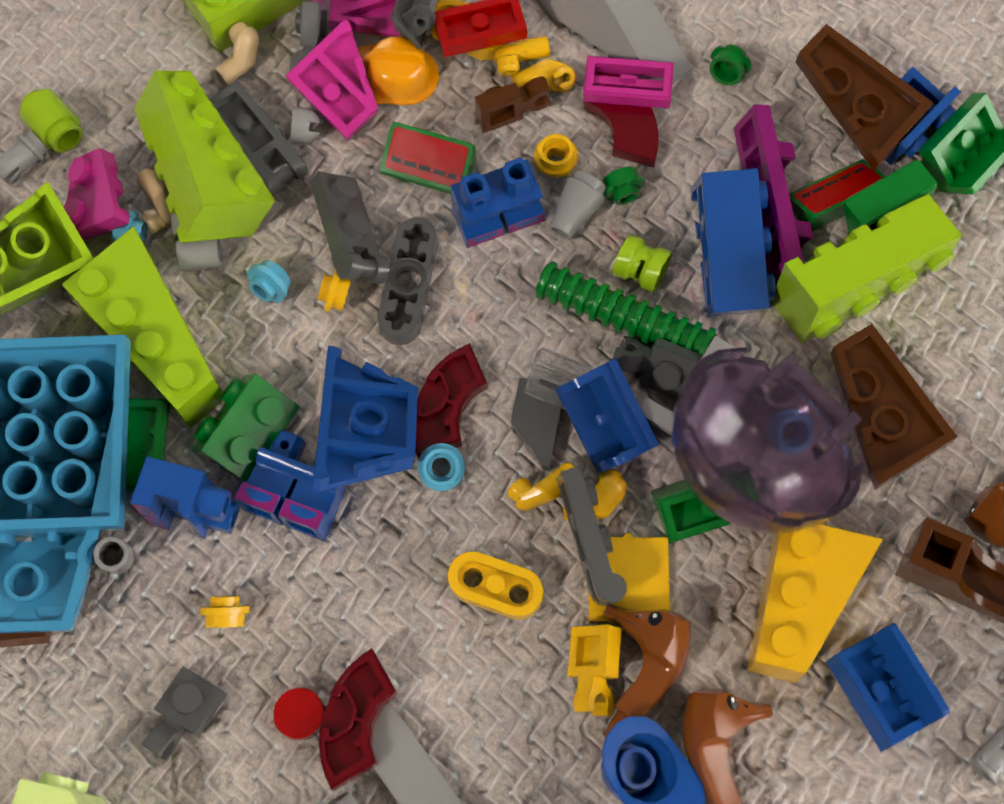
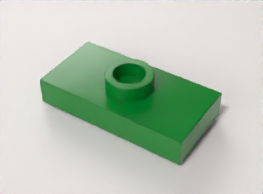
M129 398L126 493H134L146 456L165 461L170 408L166 399Z

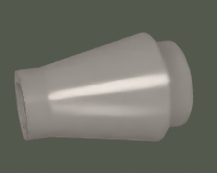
M577 170L573 177L566 179L553 219L548 225L549 229L558 236L571 240L576 231L605 202L603 195L607 189L606 186L591 174Z

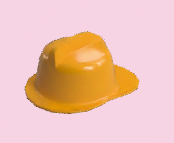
M392 36L381 40L378 44L365 45L358 48L377 104L416 105L427 100L435 92L439 82L438 66L431 55L423 49L418 50L408 38Z

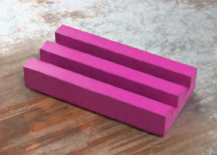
M587 56L583 102L670 109L674 63ZM594 72L621 75L620 77L594 75ZM637 76L664 78V81L637 79Z

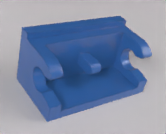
M616 358L555 388L597 474L614 466H620L659 445Z

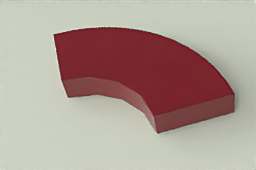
M594 72V75L620 77V74ZM584 102V109L598 115L609 127L614 140L613 157L654 168L658 152L659 135L657 121L651 107Z
M470 343L458 348L441 360L426 378L427 381L419 393L417 399L415 446L418 460L423 451L434 444L445 443L455 448L462 446L459 431L462 413L473 397L488 389L487 381Z
M373 648L358 657L342 673L330 693V698L324 711L319 732V752L324 775L332 791L337 790L378 765L372 746L374 725L383 707L398 693Z

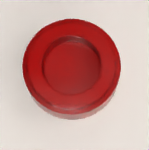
M290 689L282 694L275 704L273 712L275 725L283 735L292 740L303 741L310 739L320 731L325 706L322 700L309 689Z

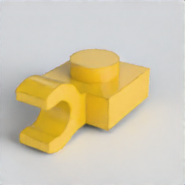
M609 624L571 627L567 677L578 679L577 690L573 699L575 712H592V716L596 717L612 716L614 698L607 685V679H618L622 628Z

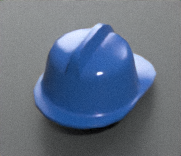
M640 716L627 717L615 723L606 735L602 747L601 772L606 788L616 799L621 800L623 804H705L703 783L697 772L672 741L669 734L657 722Z

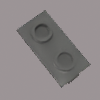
M396 0L390 19L393 21L397 32L402 37L408 38L419 50L423 46L427 30L434 25L436 18L435 9L438 0Z

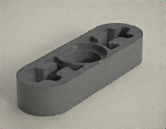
M419 217L405 220L397 229L389 263V276L385 281L378 313V323L383 337L395 345L408 344L415 340L420 333L438 248L434 226L428 220ZM416 234H423L424 241H420L417 250L418 260L411 258L410 240H414ZM412 271L421 277V282L415 289L402 290L396 285L398 276L404 272ZM399 302L406 304L405 315L408 323H403L400 330H394L391 321L397 320L400 310Z

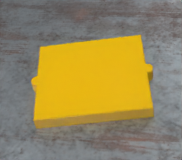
M625 533L623 537H610L613 551L607 553L611 570L612 573L619 574L624 579L627 588L622 600L612 605L634 610L652 611L667 609L670 611L668 537H633L631 533ZM588 589L589 623H615L604 616L603 611L606 606L597 605L592 600Z

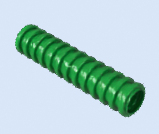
M554 261L545 266L536 286L535 293L537 299L544 300L547 297L549 298V304L556 306L558 303H561L562 309L566 311L573 308L575 309V315L580 317L585 313L589 315L588 320L595 322L599 319L602 321L601 325L606 328L611 324L615 326V331L618 333H622L625 330L630 338L642 337L641 342L644 344H648L649 341L655 343L657 338H661L703 356L713 338L717 336V330L713 327L705 330L702 328L703 323L697 321L693 325L689 323L690 318L683 316L682 319L676 318V312L672 310L668 314L662 312L663 307L660 305L652 308L649 306L650 302L643 299L640 303L636 301V296L633 294L626 297L623 295V290L617 288L615 291H612L607 283H603L601 286L597 285V279L590 277L589 280H585L583 273L577 272L573 275L571 274V269L566 266L561 270L558 268V263Z

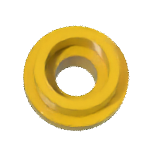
M548 135L535 148V165L542 174L548 177L558 178L566 176L577 165V148L564 135ZM552 155H559L563 160L552 161L548 158Z
M336 268L333 276L324 274L317 298L319 301L326 302L324 311L330 313L331 309L343 311L351 280L341 279L337 274Z
M240 596L210 597V606L200 607V615H205V627L208 628L245 626V614L250 613V605H240Z

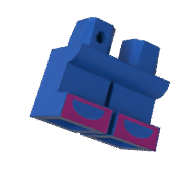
M520 157L505 162V166L482 175L476 172L462 177L461 182L451 185L452 212L467 248L504 236V227L499 213L508 234L546 221L545 212L540 203V199H543V194L528 159L524 160Z
M281 430L269 450L262 447L259 448L256 456V465L248 481H242L234 499L245 512L279 525L284 523L287 528L325 542L346 489L344 486L322 492L312 491L315 461L312 466L299 462L307 445L306 442L297 435Z
M146 456L130 501L133 507L142 514L151 526L170 530L173 518L176 517L187 520L197 534L204 539L208 529L231 534L240 510L238 503L231 502L232 494L230 491L214 487L204 471Z

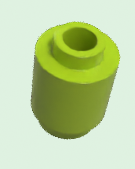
M34 90L23 98L19 109V117L47 148L54 149L58 153H65L79 144L83 137L80 119L53 90Z

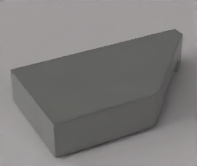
M519 378L511 426L538 460L540 467L545 471H550L563 406L555 388L561 386V384Z

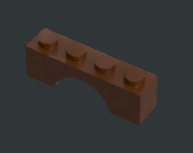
M926 517L911 533L895 575L1004 623V565L985 554L977 545L974 537Z

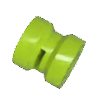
M630 233L617 255L612 274L624 280L630 278L637 280L641 288L655 293L668 269L673 252L660 246L651 248L645 244L643 238Z

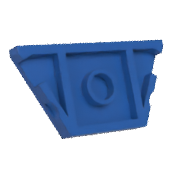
M328 346L312 486V491L322 492L412 469L415 458L418 387L400 378L388 376L382 369L368 362L365 363L363 368H360L342 359V350L335 346Z

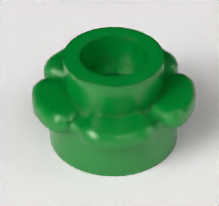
M728 44L724 48L718 46L710 55L712 59L709 66L710 74L717 82L723 85L731 86L739 83L740 80L745 78V73H749L751 70V60L739 46Z
M628 166L617 169L606 175L602 180L607 188L604 197L608 201L615 200L616 205L631 203L640 197V189L645 184V179L642 176H638L635 167Z

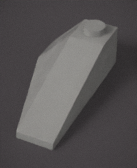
M536 0L551 21L561 28L566 25L582 37V42L592 49L597 47L612 58L674 63L672 84L692 73L690 63L653 0ZM637 76V79L664 81V78Z

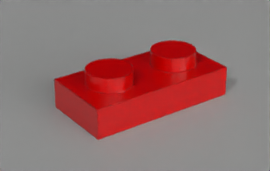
M483 0L435 11L434 25L444 58L528 38L527 25L519 0Z

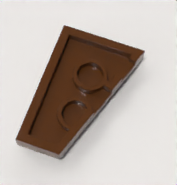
M828 24L799 52L795 61L873 171L882 164L933 105L932 101Z
M873 324L833 347L830 354L875 490L947 447L958 437Z

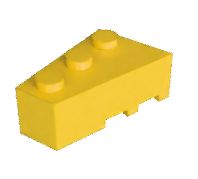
M783 516L774 531L747 671L794 683L799 681L809 670L883 539Z

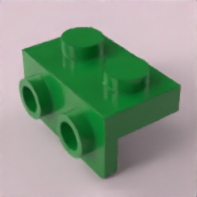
M972 93L918 150L928 171L937 181V188L940 192L973 195L985 186L987 180L1004 163V127L987 93Z
M256 373L245 375L242 379L235 377L220 397L225 403L215 417L208 415L193 435L197 443L193 447L192 452L198 456H205L241 482L248 481L256 465V456L259 448L262 447L269 450L279 432L286 428L300 407Z

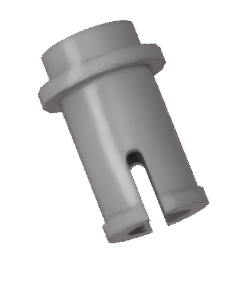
M30 130L24 136L19 133L17 135L19 140L0 156V177L8 185H11L34 162L45 160L43 155L48 149Z

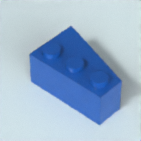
M758 168L701 173L690 188L691 200L698 201L700 223L695 224L696 237L701 239L703 261H701L700 267L707 316L763 312L770 308L769 301L775 300L776 295L775 278L773 273H767L765 255L771 254L772 250L770 228L763 227L761 209H766L768 204L766 182L759 181Z

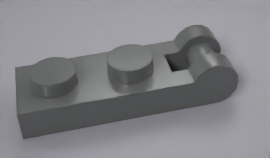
M236 81L209 99L235 140L240 144L241 149L257 173L261 176L272 196L282 191V185L293 177L298 180L309 173L302 158L239 81ZM279 156L284 163L272 170L267 163Z
M318 171L310 181L338 276L346 280H357L359 277H364L367 282L383 284L389 276V262L385 257L380 256L356 178Z
M581 466L561 471L556 481L590 596L597 605H612L622 600L627 588L624 579L619 574L612 573L607 553L613 551L612 542L606 525H598L593 506L598 505V496L594 482L591 477L584 478Z

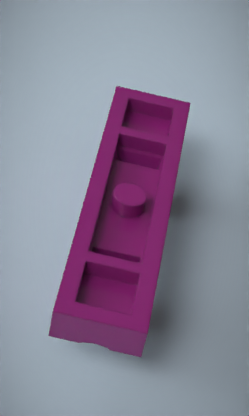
M754 104L733 127L742 170L758 168L759 181H765L767 185L768 204L766 209L761 210L763 227L770 228L772 250L771 254L765 255L767 273H773L776 286L786 262L799 257L804 264L801 249L814 236L811 223L795 220L784 173L786 167L796 159L793 143L777 140L770 105Z

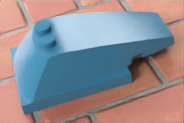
M126 335L0 339V634L73 631L85 598L94 562L93 553L99 541L100 532L104 529H124L131 340ZM16 537H33L32 542L16 541Z

